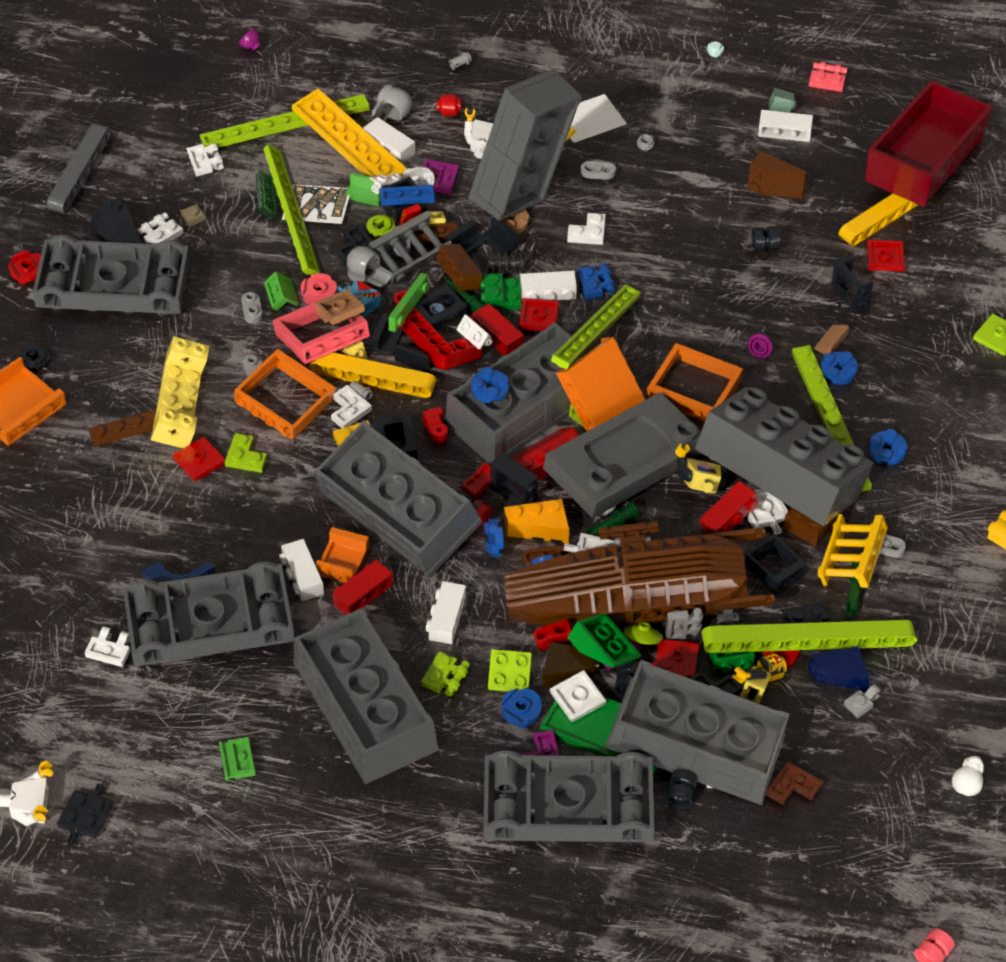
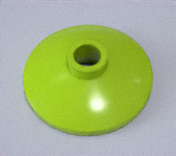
M646 622L626 626L623 630L626 638L636 643L654 645L663 640L662 633Z

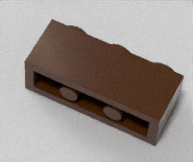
M440 245L437 262L460 291L479 289L483 274L461 245Z

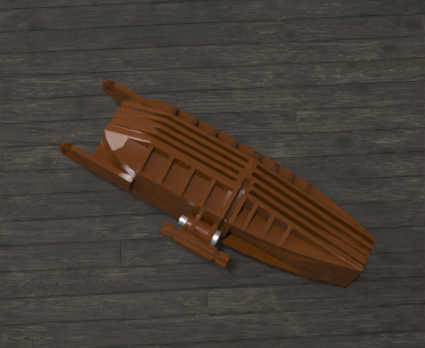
M658 521L649 522V524L638 523L612 526L610 529L607 527L599 528L600 540L612 537L615 538V545L558 556L504 576L509 619L511 621L544 626L567 619L570 627H574L577 621L598 614H607L616 626L639 624L640 622L667 621V613L675 610L688 611L689 615L695 608H700L704 617L722 613L723 610L770 605L776 602L775 595L748 596L743 549L740 541L760 539L766 535V530L764 528H753L651 541L650 537H645V534L647 532H650V534L659 533Z

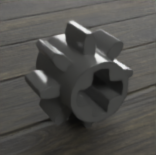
M733 609L723 610L722 613L717 614L718 626L739 624L738 612H733Z

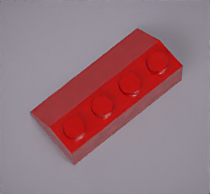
M561 428L511 458L537 475L539 481L549 475L543 469L546 453L580 436V434L574 428Z

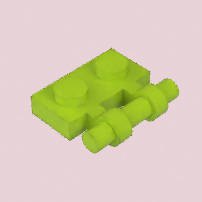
M438 652L423 677L421 686L440 693L444 687L446 688L445 694L452 696L454 691H457L460 687L461 679L467 675V669L470 664L467 661H463L461 665L456 666L457 658ZM450 674H453V679L449 680L448 678Z

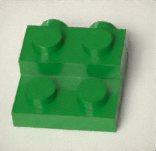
M502 273L484 274V279H481L480 283L481 290H484V292H481V303L490 304L498 310L522 309L520 278H502Z
M754 652L709 654L714 671L720 670L721 673H727L731 668L737 667L745 670L754 665Z

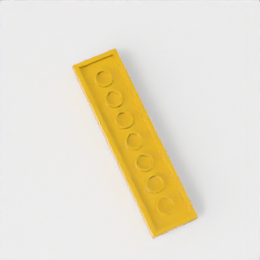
M319 88L292 105V110L363 175L377 177L378 175L387 176L396 173L402 177V174L407 169Z

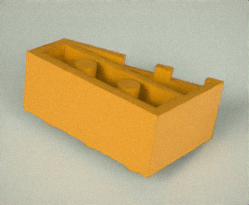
M562 499L504 507V522L508 537L525 539L537 537L544 538V541H551V539L563 540V543L569 544V527Z

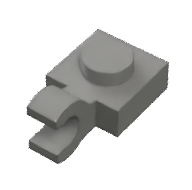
M874 684L865 694L859 690L846 699L844 705L858 719L873 708L872 701L880 697L878 694L880 689Z

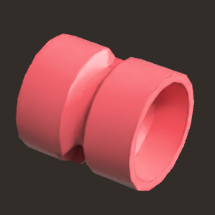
M934 928L916 948L914 954L919 962H943L945 957L954 949L955 943L946 932Z

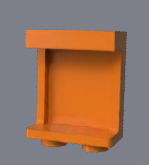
M332 527L329 532V543L321 560H317L316 568L321 577L346 583L350 577L359 573L369 550V537Z

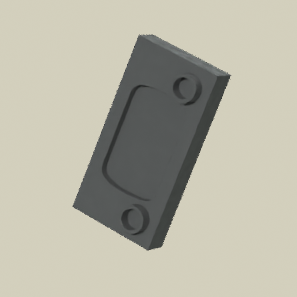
M660 392L546 453L543 469L594 518L678 471L679 456L676 455L675 449L680 443L682 448L686 444L690 447L685 458L698 460L705 455L695 449L701 431Z

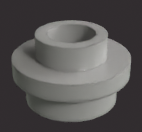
M648 134L641 135L637 140V146L642 150H650L654 147V140Z

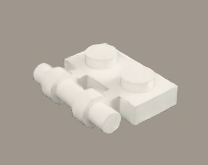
M167 213L156 215L152 221L143 223L137 229V233L139 236L144 233L146 234L144 241L147 244H158L161 241L174 240L183 234V228L172 219L165 222L169 217Z

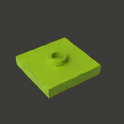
M992 314L974 334L973 340L1005 356L1006 320Z

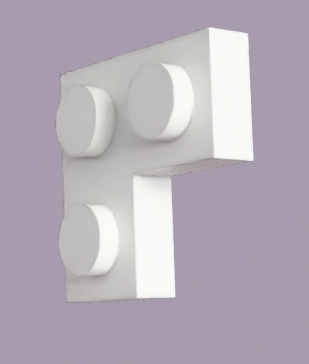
M588 213L587 226L569 225L567 242L603 245L605 214Z
M348 385L333 394V399L342 408L331 414V420L341 428L352 425L372 411V405Z

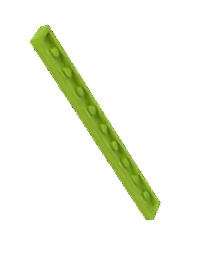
M364 94L333 101L347 115L369 110V103ZM293 111L200 134V140L204 147L216 144L219 148L307 126L308 124Z
M267 144L263 148L265 158L273 177V183L275 184L277 195L285 214V220L293 239V245L296 248L301 269L306 275L321 273L281 151Z
M625 284L553 354L551 361L561 368L568 369L639 299L641 292Z
M811 346L792 348V355L823 426L830 431L831 438L843 445H854ZM868 477L862 491L871 490L872 484Z

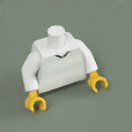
M466 108L465 115L467 121H465L464 136L467 143L471 145V151L474 152L475 157L481 159L493 123L480 120L472 122L476 115L473 108V114L468 115V108Z
M43 761L39 765V770L19 782H14L11 794H0V807H9L11 817L25 826L36 822L45 823L46 813H48L47 803L49 786L45 777L53 775V770L49 769L53 765L48 761Z

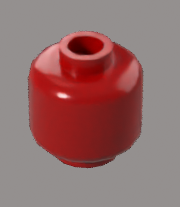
M454 93L443 94L440 96V101H436L437 111H441L443 117L456 116L459 114V111H462L461 98Z

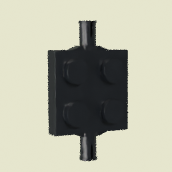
M97 783L92 793L74 790L56 823L58 828L70 832L66 840L68 845L74 846L78 836L97 837L114 805L111 799L100 796L105 788L104 785Z

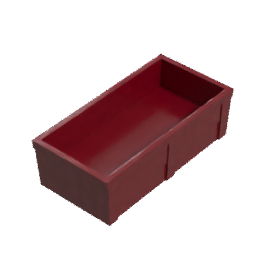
M931 80L869 148L865 181L925 207L934 193L950 175H953L956 168L973 148L982 141L993 106Z

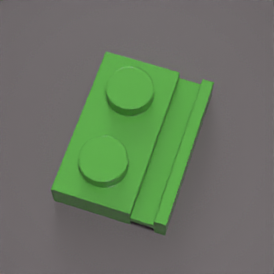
M248 737L228 740L226 743L219 742L226 781L230 778L239 779L255 776Z

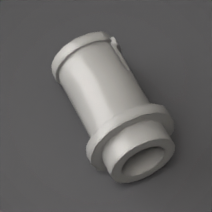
M462 52L460 56L450 59L449 63H451L450 67L455 70L462 65H469V62L472 60L468 52Z
M353 381L349 385L366 401L372 398L373 392L371 388L364 387L357 381Z

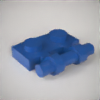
M606 263L600 264V270L596 271L595 266L577 268V276L585 299L603 297V291H608L609 294L615 292V283L610 277L611 271Z

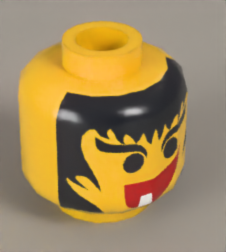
M776 653L760 657L758 659V666H755L757 668H764L767 672L771 673L769 682L783 678L784 672L787 671L784 658L782 656L779 657Z

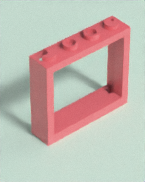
M316 302L273 320L276 336L304 364L370 336L367 321L358 314L348 318L351 322L350 324L303 344L291 331L320 319L316 311Z

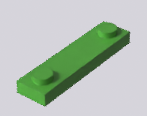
M420 273L389 316V331L396 332L400 326H403L408 314L422 295L427 293L429 289L427 274Z

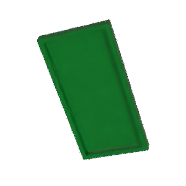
M604 697L606 699L605 705L571 722L555 700L540 726V732L553 730L555 738L598 756H618L621 753L607 749L605 745L621 703ZM653 766V775L657 769L656 766Z

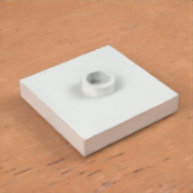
M585 670L550 688V693L571 722L606 704V699Z

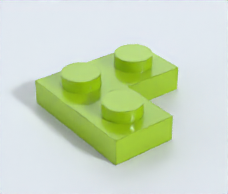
M235 433L225 460V467L262 473L267 460V454L250 451L254 442L253 436Z

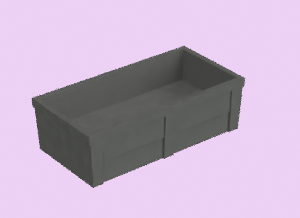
M555 68L509 86L504 90L468 197L470 201L475 202L498 221L546 199L547 191L564 149L572 121L582 99V96L559 75Z
M554 322L547 329L491 365V369L498 370L508 377L509 391L507 396L501 401L497 402L496 399L491 400V403H484L477 400L471 390L472 379L447 393L444 424L489 464L502 453L511 456L569 416L571 402L556 375L557 371L565 368L557 366L551 359L553 354L572 336ZM586 350L574 363H576L590 351ZM492 384L487 385V388L490 386L494 387Z
M365 420L314 471L321 493L429 577L439 569L482 523L481 518H479L468 498L464 495L461 496L424 468L414 457L411 458L374 430Z
M363 608L293 638V663L365 784L439 751L434 721L424 710L401 673L396 660H393Z
M640 660L634 677H631L605 748L621 754L635 752L646 757H652L653 766L670 772L677 769L689 770L696 774L698 777L697 782L762 805L786 733L784 732L790 714L781 710L771 709L722 691L718 687L708 686Z

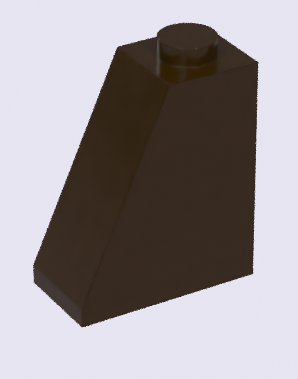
M550 642L542 674V686L557 685L585 670L590 678H594L595 670L600 668V662L580 653L575 646Z

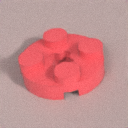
M312 274L311 278L307 280L305 278L301 283V295L307 304H312L337 293V283L327 274Z

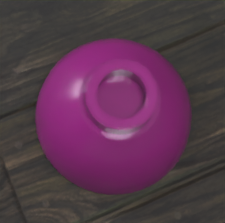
M252 28L240 39L239 45L255 51L261 45L258 30Z
M764 333L753 335L748 341L750 353L758 358L768 357L773 350L772 339Z

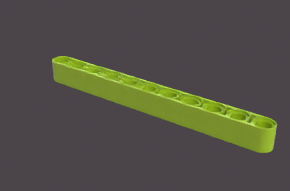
M910 620L708 626L701 631L704 648L708 653L908 647L917 642L914 626Z

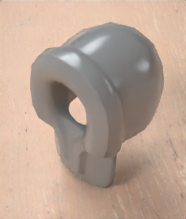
M392 84L385 85L377 96L378 102L372 110V121L377 117L381 119L382 116H387L393 120L403 119L412 107L410 94Z
M364 246L355 247L347 256V274L352 282L361 281L366 285L369 283L376 287H383L390 281L392 273L380 265V257L372 249ZM366 269L372 271L368 276L365 275Z

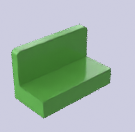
M351 172L350 186L345 194L350 196L349 200L378 207L380 205L379 194H376L371 189L374 181L370 179V176Z
M275 271L264 282L272 309L278 311L286 302L295 306L299 305L291 278Z

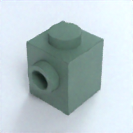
M774 88L769 100V110L788 113L794 110L796 106L794 93Z

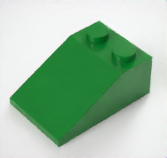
M598 614L577 621L567 637L580 653L611 668L637 660L642 656L607 614Z

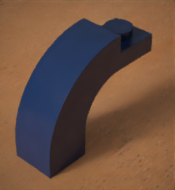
M159 561L142 571L144 580L157 583L215 574L214 567L210 562L185 575L170 573Z

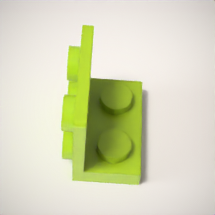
M491 649L488 689L507 692L516 689V691L523 690V688L529 689L530 667L533 654L529 652Z

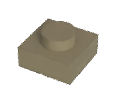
M197 204L181 210V215L189 227L205 220V215Z

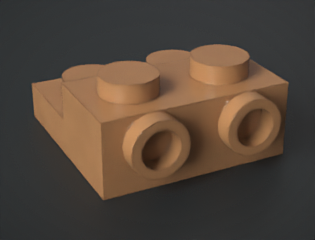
M348 289L315 303L317 315L325 323L330 322L332 325L365 311L364 305Z

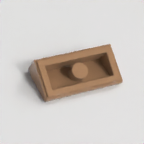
M832 325L814 349L823 354L833 353L847 337L849 326Z

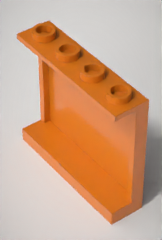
M614 337L601 338L602 343L568 369H560L556 372L586 432L645 401L643 392L639 388L634 374L630 371L627 361L622 355Z
M21 357L0 371V439L9 446L66 405L64 392L61 389L54 391L23 365Z

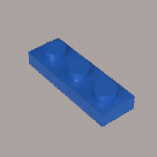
M433 185L380 188L381 206L434 203Z

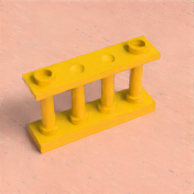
M843 514L838 515L837 521L833 524V532L822 564L818 568V577L821 578L823 586L828 585L830 576L855 577L858 579L860 587H869L888 529L883 515H875L874 521L870 525L846 524ZM845 532L869 533L866 539H843ZM840 547H865L861 554H838ZM836 561L860 562L856 569H834Z

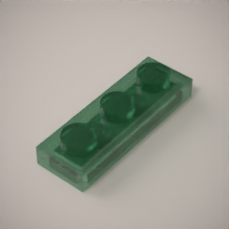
M259 170L255 174L258 212L273 219L277 215L273 177Z

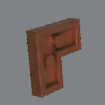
M787 762L768 787L765 795L782 805L785 804L793 791L813 800L822 788L823 781Z

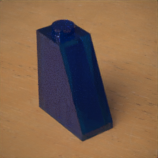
M858 646L811 655L808 670L810 675L813 674L815 682L862 691L868 690L870 678Z

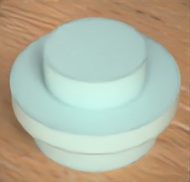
M711 42L707 46V51L710 56L719 57L724 51V46L719 42Z

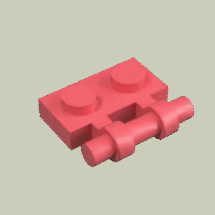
M814 62L813 69L819 71L812 70L809 86L842 92L845 75L839 74H846L847 68L841 67L838 64L834 66L828 65L826 62Z

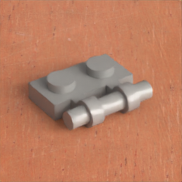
M695 608L689 615L688 611L680 610L667 613L666 639L678 640L686 639L687 634L698 635L702 628V610Z

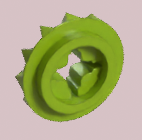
M376 215L368 220L366 226L369 235L373 234L376 238L390 232L395 227V223L389 216Z

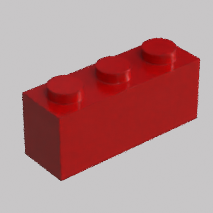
M490 304L472 313V320L491 336L492 345L503 355H508L524 344V335L521 330H517L509 319H505L499 310Z
M741 481L736 483L699 519L702 529L708 534L731 531L744 520V517L750 511L756 509L759 504L756 492Z
M378 560L367 564L357 575H353L345 584L338 586L334 590L333 605L345 615L365 607L393 585L392 572Z

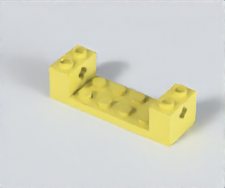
M173 336L166 354L151 436L152 441L179 448H185L190 445L196 428L197 417H194L201 374L208 357V345Z

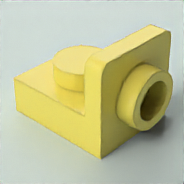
M362 341L339 349L347 356L361 359L367 358Z

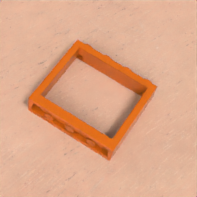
M675 343L647 387L646 400L654 396V394L661 392L681 413L705 423L710 410L734 395L742 382L743 368ZM676 359L730 379L714 407L660 387Z
M277 349L235 389L234 401L240 407L249 410L253 416L265 421L268 426L280 431L283 436L294 440L334 400L333 394L336 392V387ZM275 368H279L321 396L293 425L248 395Z

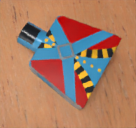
M355 281L351 285L342 282L338 286L339 292L348 289L364 305L365 311L359 313L362 317H365L381 306V293L361 281Z

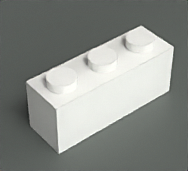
M761 110L758 136L810 142L813 115Z
M377 117L363 127L369 135L402 164L415 155V141Z
M574 271L520 274L522 301L523 298L542 300L576 299Z
M304 539L282 545V554H279L282 565L287 567L286 574L288 579L293 581L292 588L294 594L299 595L301 602L324 595L323 582Z
M443 581L441 588H437L435 596L437 602L431 608L432 619L428 620L426 625V632H429V640L453 644L466 599V585Z

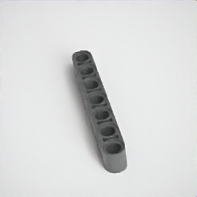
M96 123L91 124L48 197L47 208L49 210L62 213L68 211L110 138L111 128L109 126Z

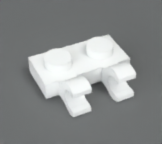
M200 144L186 148L196 177L213 172L212 168L216 170L224 168L216 144H211L207 147Z
M103 626L98 638H91L85 651V657L123 667L130 653L129 633L121 632L117 643L111 642L112 634L109 633L111 628Z

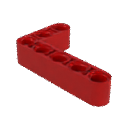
M415 307L406 317L403 326H400L439 369L447 370L483 356L484 345L479 350L465 337L448 343Z

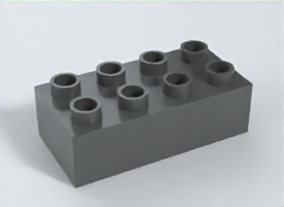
M745 387L710 410L695 447L699 452L822 526H825L858 500L874 463L863 456L864 453L859 447L852 444H841L831 438L830 431L825 427L809 425L798 418L799 414L797 411L787 406L775 405L766 399L767 395L762 390L754 387Z

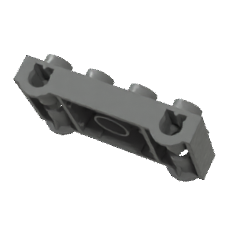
M56 235L50 239H45L33 289L35 307L89 311H123L126 313L146 312L164 315L181 314L190 264L189 247L173 240H164L158 244L76 241L65 235Z
M259 562L244 570L160 583L142 580L133 583L128 588H123L134 667L294 641L293 623L282 564Z
M498 751L491 755H485L484 840L653 842L654 799L652 757H646L635 752H627L618 756L520 755L513 751Z

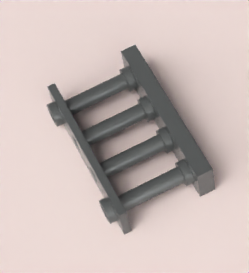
M428 211L369 243L368 248L380 255L393 271L390 279L391 284L403 281L407 275L437 259L440 245L452 244L451 241L442 244L429 228L431 215ZM418 230H423L436 249L428 253L414 233ZM404 238L409 239L422 257L414 261L402 246L400 240ZM390 246L395 247L408 265L399 269L386 252V248Z

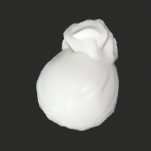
M407 168L402 174L403 179L410 176L417 186H434L435 184L434 173L429 168Z
M972 756L965 758L962 767L954 773L952 786L958 793L974 796L981 792L984 765L980 757Z

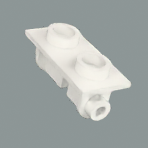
M396 173L387 176L378 175L377 177H370L374 181L371 189L376 194H379L380 188L400 181L403 178L400 174Z
M465 314L456 330L479 350H481L483 345L490 346L492 344L491 336Z

